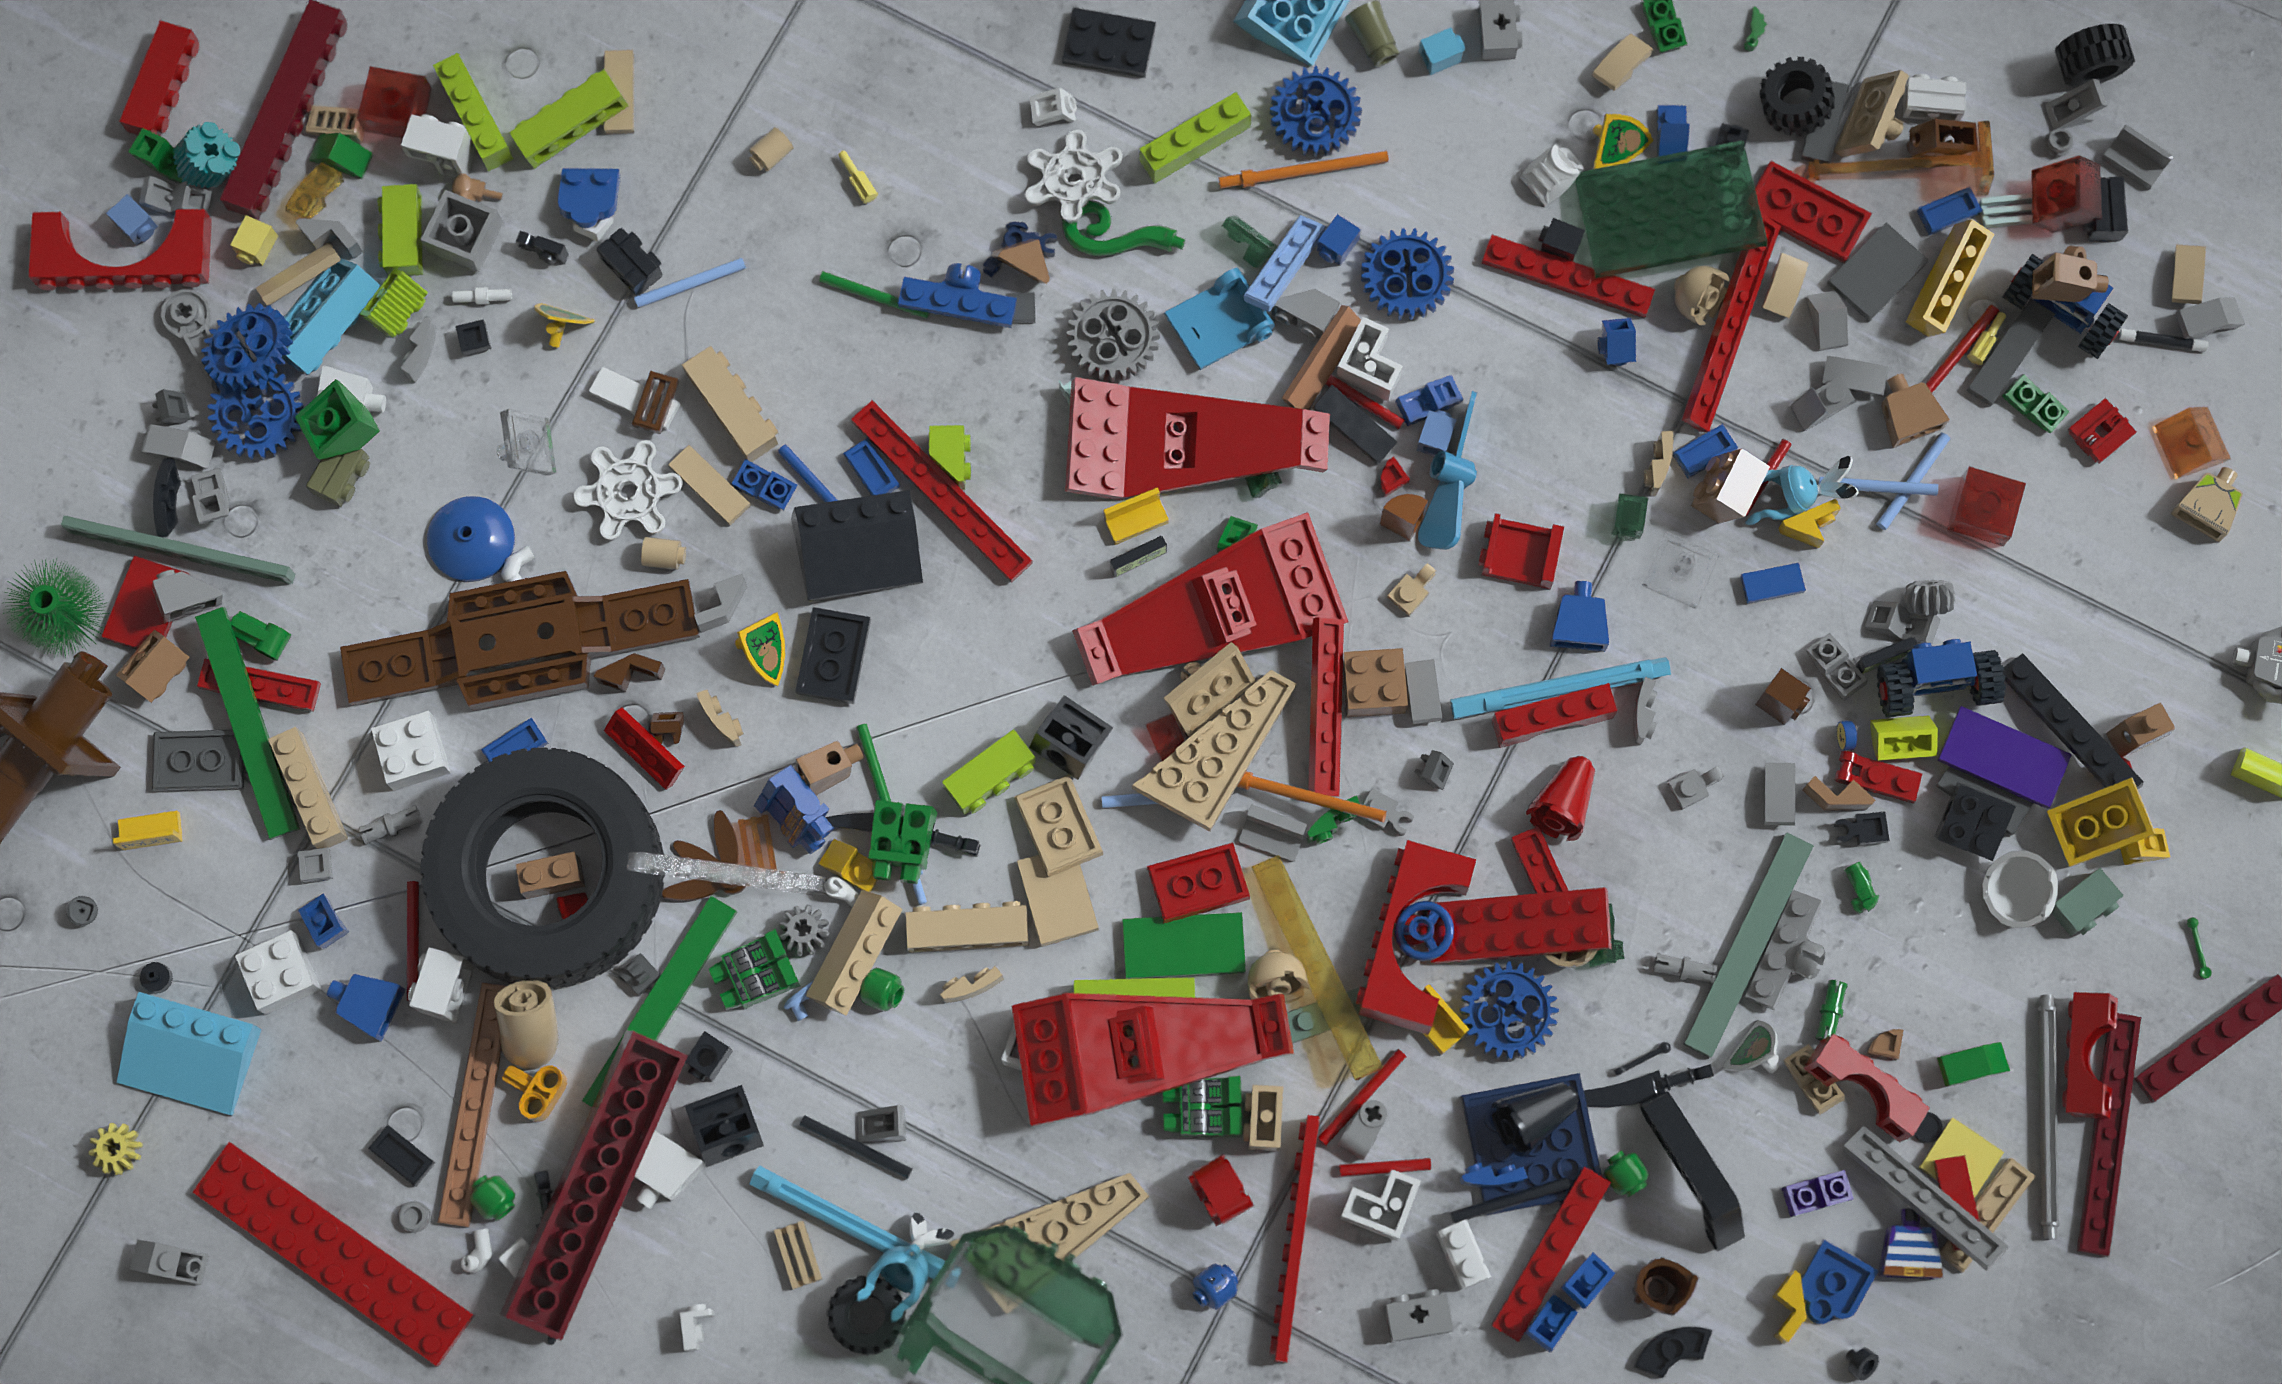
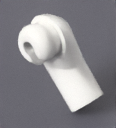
M528 545L506 559L501 573L503 581L510 582L522 579L519 575L520 567L535 558Z
M488 1229L473 1231L475 1249L468 1257H463L461 1261V1267L465 1272L477 1273L490 1260L492 1250Z

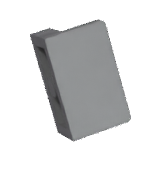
M2125 125L2101 159L2150 190L2173 158V155L2128 125Z
M1251 804L1239 843L1294 862L1305 835L1307 824Z

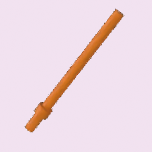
M1387 151L1255 172L1252 169L1240 171V174L1219 177L1220 189L1240 185L1243 188L1255 186V183L1385 163L1389 162Z
M1248 771L1245 772L1237 786L1249 790L1251 787L1379 822H1384L1387 815L1385 810L1255 777L1252 772Z

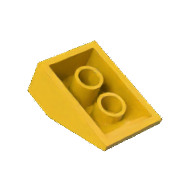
M2133 778L2047 810L2069 867L2082 864L2156 834Z

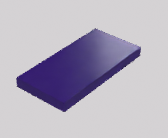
M1961 706L1958 709L1937 761L2049 809L2072 754Z

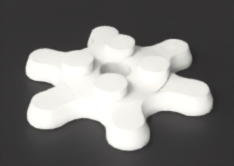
M1073 130L1067 134L1066 147L1062 152L1051 154L1044 149L1031 151L1028 156V162L1033 168L1043 173V178L1038 184L1027 189L1025 193L1026 200L1033 206H1040L1052 200L1061 202V216L1066 222L1071 224L1080 220L1082 207L1087 205L1090 200H1101L1106 204L1116 203L1120 197V189L1116 184L1107 181L1105 174L1120 165L1123 158L1121 150L1116 147H1109L1099 153L1090 152L1086 148V134L1081 130ZM1073 174H1080L1082 176V180L1079 179L1075 182L1071 181L1069 183L1067 179Z
M643 440L637 443L633 455L625 460L617 459L607 447H598L592 452L591 460L599 469L600 477L593 485L577 488L574 493V500L581 507L596 505L604 510L605 518L600 526V533L607 540L618 538L623 526L632 520L641 522L645 529L652 534L661 532L665 527V519L657 510V501L663 495L678 493L682 488L683 482L678 474L668 473L660 475L653 471L651 463L656 455V447L651 441ZM628 484L634 485L637 488L635 495L631 499L621 495L622 488Z

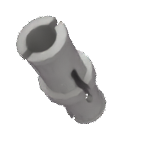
M414 805L392 815L390 813L384 814V818L360 826L359 830L363 833L361 836L367 845L388 835L396 836L398 831L418 823L421 824L422 818L419 817L420 812L417 806Z
M1660 953L1656 954L1654 962L1667 965L1656 963L1653 967V972L1679 976V979L1684 981L1689 978L1710 984L1714 983L1715 975L1703 972L1714 974L1717 971V965L1691 961L1690 957L1684 956L1683 959Z

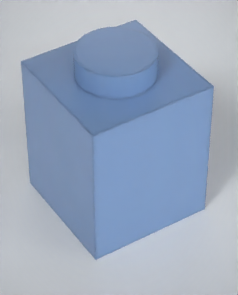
M128 194L106 213L113 223L136 246L148 240L158 227L153 219Z
M1429 410L1416 451L1435 456L1441 450L1447 452L1457 419L1452 418V415L1445 411L1436 410L1433 412Z

